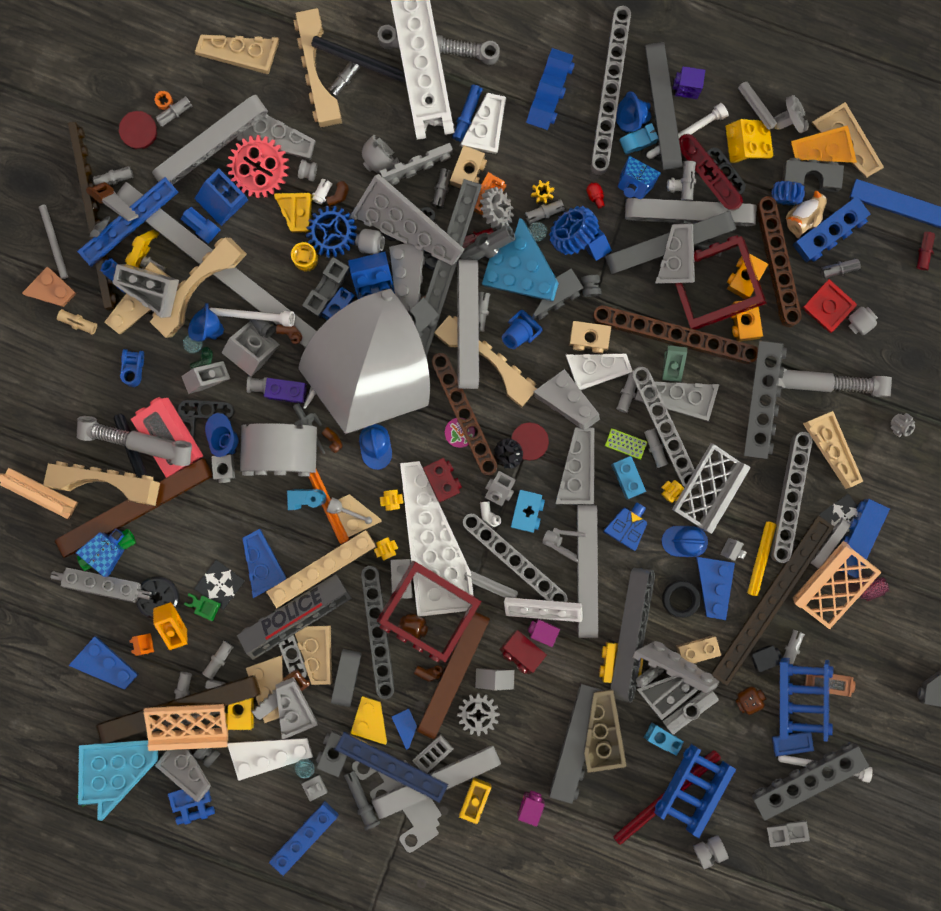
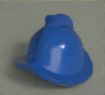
M632 91L627 92L617 108L616 120L618 126L626 132H634L640 129L642 124L648 123L652 118L651 113L648 111L651 106L650 103L638 99Z
M205 303L204 308L194 315L188 328L189 337L193 341L198 342L205 340V338L216 340L224 331L218 316L209 309L208 303Z

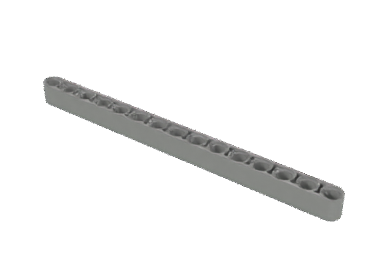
M127 182L116 193L129 207L143 196V194ZM162 209L157 210L145 221L200 265L203 262L202 258L208 252L213 251V249ZM236 267L213 274L260 312L280 314L284 311H290ZM295 315L294 325L302 334L300 344L306 348L317 331Z

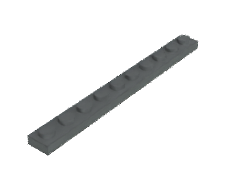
M463 179L446 232L461 246H463L482 187L481 184ZM438 259L425 300L439 315L436 317L437 322L430 329L426 326L422 330L423 335L420 339L426 357L457 262L450 265Z

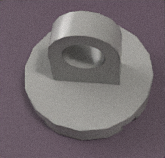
M795 95L787 97V111L774 117L777 122L774 128L779 130L794 124L799 133L807 131L809 124L807 120L804 121L805 110L801 102Z

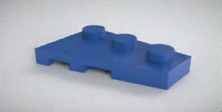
M261 529L243 537L252 596L255 598L280 584L287 577Z
M696 557L705 615L710 618L726 620L735 563Z
M97 636L86 645L69 665L124 690L139 675Z

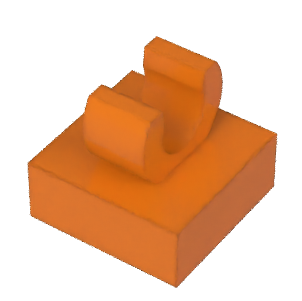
M151 633L134 636L129 641L133 643L134 650L131 653L135 654V656L154 652Z

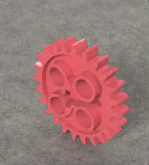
M257 135L256 140L253 136H249V142L243 138V145L236 143L238 150L231 149L232 153L235 154L234 157L228 156L232 160L231 164H227L228 167L232 168V171H229L228 174L234 175L231 181H237L236 186L238 188L243 187V193L248 190V196L252 197L254 192L256 198H260L261 193L264 197H267V191L275 194L273 188L280 190L279 183H286L282 179L283 176H289L284 172V170L290 169L289 166L284 164L289 159L282 157L286 154V151L280 152L281 145L274 146L275 140L273 139L268 143L269 139L267 136L264 137L263 141L260 135ZM257 148L259 156L254 159L251 156V151ZM244 157L249 158L254 163L261 162L260 166L270 171L273 176H269L262 170H256L257 167L244 160ZM270 158H273L276 162L275 167L272 169L267 166V161ZM245 164L250 168L247 175H244L241 171L242 166ZM261 174L266 178V182L263 185H260L257 180Z

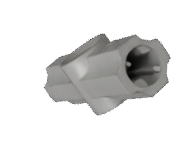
M701 691L691 700L684 702L679 709L662 720V722L673 735L689 722L697 719L701 713L719 701L713 691L708 693ZM688 706L695 707L693 715L686 714Z

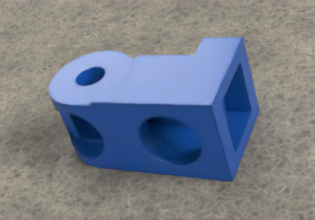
M341 287L323 310L322 317L328 321L338 311L351 304L355 295Z

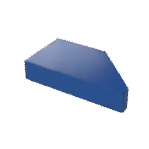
M408 708L392 716L406 750L409 749L417 728L414 717Z

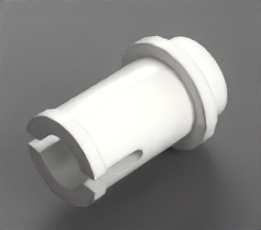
M675 178L668 180L667 190L671 191V193L682 191L681 180H675Z
M321 179L316 192L312 193V200L322 205L326 201L325 197L330 187H332V183Z

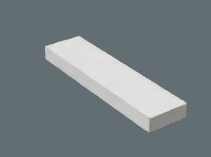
M505 597L504 600L506 616L582 622L583 619L582 603Z

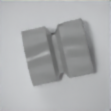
M718 835L709 838L707 843L702 841L693 845L703 869L713 866L715 861L720 863L729 859Z

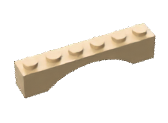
M318 8L297 12V19L293 21L295 30L300 32L301 38H297L299 49L304 51V56H301L303 68L307 67L308 74H305L307 86L311 85L312 92L309 93L311 104H315L316 110L312 111L314 121L319 123L320 128L340 124L342 119L338 101L324 88L316 73L315 57L317 48L312 47L311 42L314 36L321 37L323 34Z
M231 238L219 239L215 244L216 248L202 258L203 262L201 265L193 268L189 273L191 276L178 285L171 317L160 318L156 315L157 313H153L150 323L165 338L173 337L185 324L187 305L198 285L216 272L235 268L247 255Z
M450 315L434 332V335L448 347H458L457 317L454 316L452 318ZM479 341V354L497 369L506 387L507 396L522 408L537 389L535 387L536 383L529 377L526 379L520 375L522 372L516 366L512 365L510 367L506 363L507 359L500 353L496 355L491 351L492 346L486 341Z
M56 461V465L48 463L43 484L45 487L70 492L86 483L108 482L122 491L130 501L156 505L160 483L153 481L154 477L142 475V478H136V474L127 472L123 476L114 470H107V473L101 472L102 469L90 467V470L84 469L85 466L73 464V467H68V463Z
M365 530L267 591V594L276 608L281 607L377 546L368 531Z

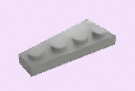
M268 114L237 136V141L242 142L243 138L249 142V136H253L256 140L257 135H260L263 141L264 137L267 136L269 139L268 143L273 139L275 140L274 146L281 145L280 152L286 151V154L311 160L316 143L314 139L288 127L283 122L268 116Z
M575 427L555 504H594V428H588L584 431L579 427Z
M654 641L636 650L633 658L637 660L643 658L649 661V666L653 668L659 666L667 670L666 674L672 677L684 678V683L705 693L717 688L719 683L710 673L702 671L694 663L682 658L680 654L666 648L661 642Z

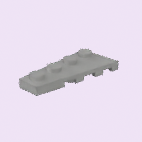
M450 143L428 151L425 157L418 155L411 158L408 164L400 162L395 164L394 168L388 172L386 168L380 170V175L394 186L404 177L411 178L421 169L427 170L438 161H447L453 155V149Z
M404 243L391 246L389 249L395 295L406 310L409 311L421 300L420 286L423 282L422 267L425 263L424 250L420 251L414 245Z
M655 382L667 410L709 421L719 384ZM648 387L645 389L644 396L646 398L654 395L653 388ZM637 389L635 400L643 402Z

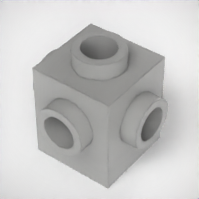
M499 471L494 480L490 478L485 488L488 490L485 498L502 506L505 499L509 501L514 491L511 488L516 480Z

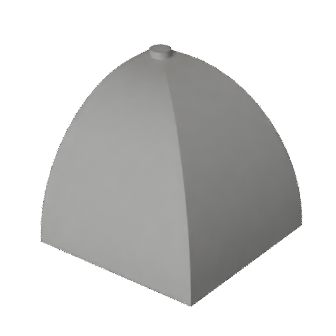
M391 289L365 296L338 311L315 333L302 354L298 369L345 434L426 407L429 404L430 379L423 344L411 316Z

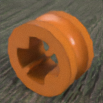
M160 91L155 96V103L160 109L167 110L170 104L173 105V99L168 92ZM166 96L168 102L162 105L159 100Z

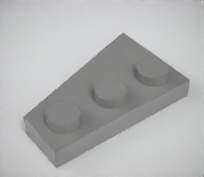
M693 223L672 225L656 283L695 282Z
M294 677L276 684L282 740L317 726V720Z
M190 749L167 750L155 765L197 802L203 798L211 787Z

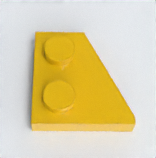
M153 229L137 236L132 243L133 250L127 255L125 262L128 265L139 268L141 261L151 249L148 247L150 241L157 238L159 232Z
M362 696L351 734L386 745L387 738L381 701Z

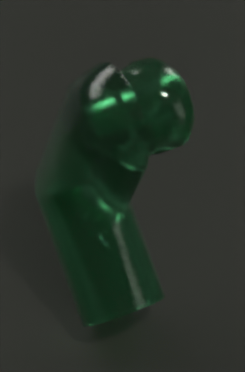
M203 347L200 351V359L190 363L191 369L211 364L213 351L209 347Z

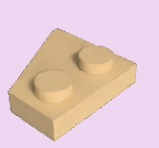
M350 494L338 499L342 504V508L364 517L372 518V523L366 524L364 520L342 511L337 513L348 537L382 522L378 516Z

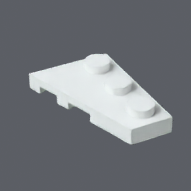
M490 93L485 95L460 144L461 147L464 145L475 150L493 154L498 152L506 97Z
M627 354L565 355L574 381L580 390L632 373Z

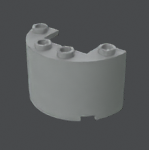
M295 424L241 425L240 472L244 476H254V472L255 475H267V471H274V475H286V472H296L298 476H310V473H316L317 427L302 425L301 427Z

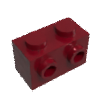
M442 458L423 467L439 503L460 494L459 489L462 486L458 478H453L451 472L454 469L449 460L445 461Z
M518 630L514 631L499 649L507 661H513L521 673H527L528 675L532 674L547 656Z

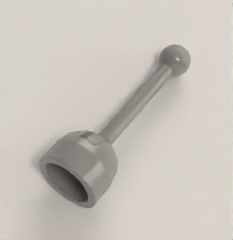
M331 498L326 512L337 514L342 511L364 520L366 524L372 523L371 517H364L344 509L338 499Z

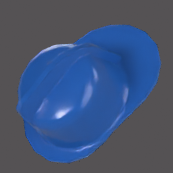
M221 413L213 414L209 417L205 426L211 453L216 457L234 454L239 443L237 433L233 431L227 416Z
M379 424L365 427L359 435L363 461L372 469L385 468L392 459V448L388 431Z
M693 526L670 527L662 537L663 548L673 556L697 557L705 552L708 545L705 532Z

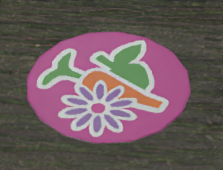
M457 418L452 419L445 427L446 440L454 447H466L468 443ZM470 427L467 430L468 436L474 437V427Z

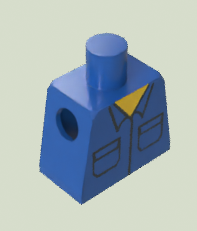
M637 502L631 511L623 508L604 528L603 532L629 549L636 551L647 525V522L641 518L646 508Z

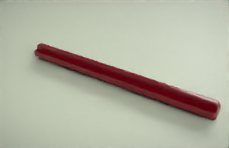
M713 750L705 759L715 764L721 759V756L717 751ZM697 764L690 770V773L700 777L708 769ZM685 779L680 790L684 791L692 782ZM664 793L614 835V840L619 845L624 843L656 815L654 813L656 810L655 806L662 799Z

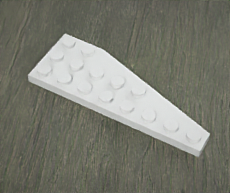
M420 461L400 463L411 562L413 560L473 596L472 579L467 576L468 581L464 580L465 572L471 576V571ZM417 572L414 575L417 616L467 611L469 608V603Z

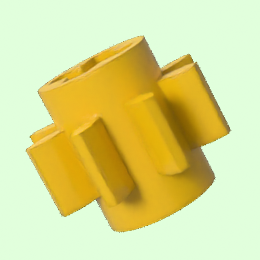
M539 180L538 186H532V189L536 192H533L531 197H536L537 204L541 201L546 205L548 198L553 200V195L550 193L554 192V188L549 187V181L545 184ZM543 189L546 190V194L542 196L539 194Z
M673 480L672 483L667 481L661 487L664 490L661 495L670 503L677 502L684 487L676 480Z
M398 490L384 491V497H380L381 506H385L386 511L400 509L399 504H403V495H398Z
M389 537L376 542L377 548L374 549L377 558L381 556L384 561L395 556V550L398 547L395 540L390 542Z

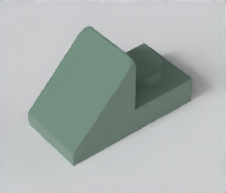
M668 346L667 351L664 353L662 380L681 382L687 357V347Z

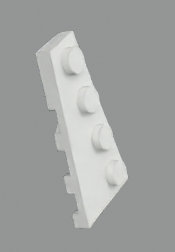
M308 738L228 742L229 752L238 781L313 757Z

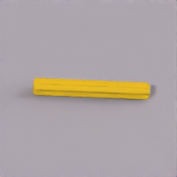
M768 521L765 523L747 591L752 596H758L776 529V524Z

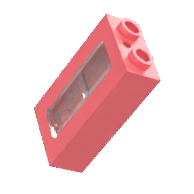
M155 398L150 402L151 405L149 407L139 409L135 412L136 416L131 418L138 432L171 441L190 442L192 450L189 465L204 457L169 398ZM153 456L166 478L187 467L172 464L170 460Z

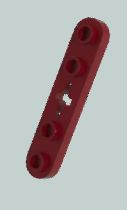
M691 134L682 135L679 138L681 153L688 161L696 162V172L726 209L731 211L739 209L743 202L741 194L698 140ZM704 165H706L710 169H713L712 173L716 177V179L709 175L706 176L708 172Z

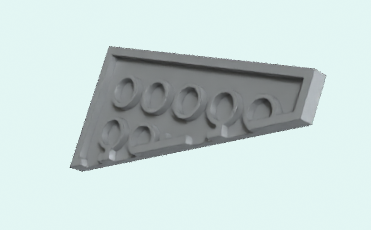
M379 174L374 176L350 215V218L354 220L359 219L369 227L374 226L380 229L382 233L403 243H410L420 251L425 250L431 253L433 257L450 265L455 264L465 250Z

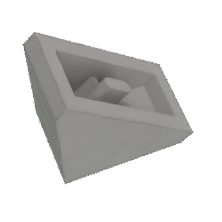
M476 668L475 688L488 690L514 689L515 670Z

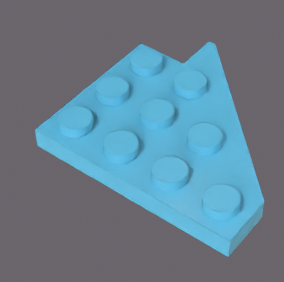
M148 740L79 745L78 805L98 804V820L102 821L158 761V751L148 750Z

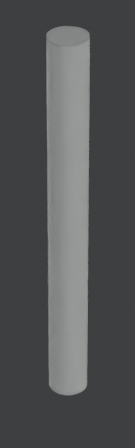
M41 205L39 210L60 278L65 279L68 277L49 212L46 205Z

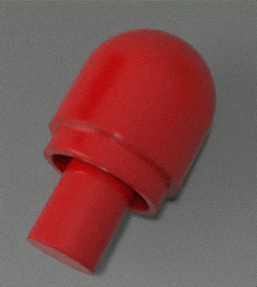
M595 182L590 183L586 189L589 199L596 203L598 209L603 208L605 204L602 200L604 193L601 186Z

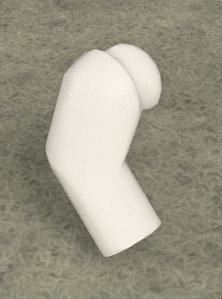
M480 502L482 520L492 527L500 525L501 517L490 511V502Z

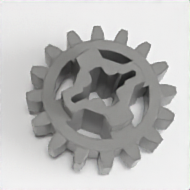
M494 187L485 190V193L481 195L483 199L480 200V203L483 207L480 210L483 211V218H487L486 223H491V228L496 227V230L508 226L509 223H512L510 217L514 216L511 212L513 209L510 204L511 199H507V193L503 194L502 188Z
M477 693L476 698L470 694V700L463 699L465 705H459V709L462 710V712L458 713V716L462 717L459 724L464 723L463 730L465 731L469 728L471 735L474 731H477L478 736H480L481 731L488 734L487 729L494 730L492 724H498V720L495 719V717L500 716L499 712H495L498 705H492L494 699L492 698L488 701L487 694L483 698L480 697L479 693ZM475 702V706L471 710L466 711L468 706ZM482 702L487 704L491 710H486L482 707ZM477 710H480L481 713H484V715H482L480 719H477V717L473 715V713H476ZM467 719H472L475 722V726L469 724ZM485 719H490L488 724L482 726Z

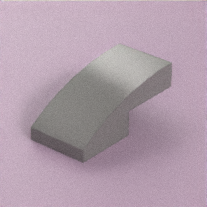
M807 820L767 827L770 847L810 841Z

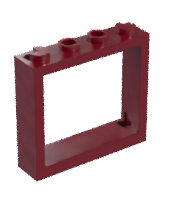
M732 236L725 243H714L707 250L702 251L700 249L694 251V263L739 246L756 296L694 318L683 283H675L691 329L697 330L767 304L742 236Z
M412 560L378 617L377 622L381 624L379 628L389 633L392 630L397 633L396 638L404 643L407 640L414 643L412 647L421 653L424 650L431 653L429 657L439 663L440 659L446 662L482 601ZM416 572L470 604L442 653L387 621Z

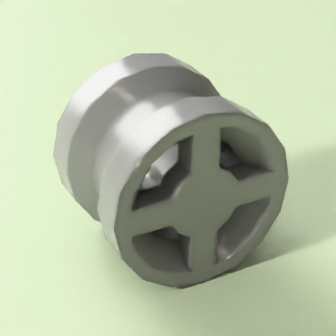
M301 160L298 178H308L309 181L313 182L316 177L318 164L315 162L307 163L306 160Z

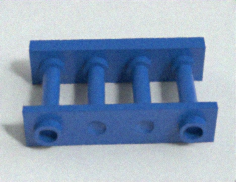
M790 658L781 659V739H788L789 734L793 733V731L824 733V741L828 742L829 735L833 734V724L829 723V678H833V666H830V660H825L824 668L793 666V664H790ZM793 674L824 676V687L793 685V683H790V676H793ZM793 693L824 695V706L793 704V702H790V695H793ZM793 712L824 714V725L793 723V721H790V714H793Z
M691 744L685 750L683 760L662 799L657 802L654 813L663 820L669 814L686 823V830L699 838L736 769L724 761L718 766L699 755L701 750ZM695 762L715 772V776L710 783L690 773ZM685 779L706 790L701 800L680 790ZM676 796L697 808L692 817L671 807Z

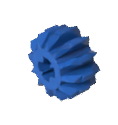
M781 181L773 185L772 198L775 199L776 203L795 205L803 202L805 191L801 183Z

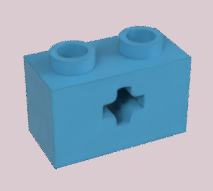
M631 456L611 464L626 500L646 492Z
M519 490L511 528L534 533V529L538 530L540 518H537L539 510L543 511L545 503L542 495ZM530 506L531 511H534V513L526 517L523 509H527Z

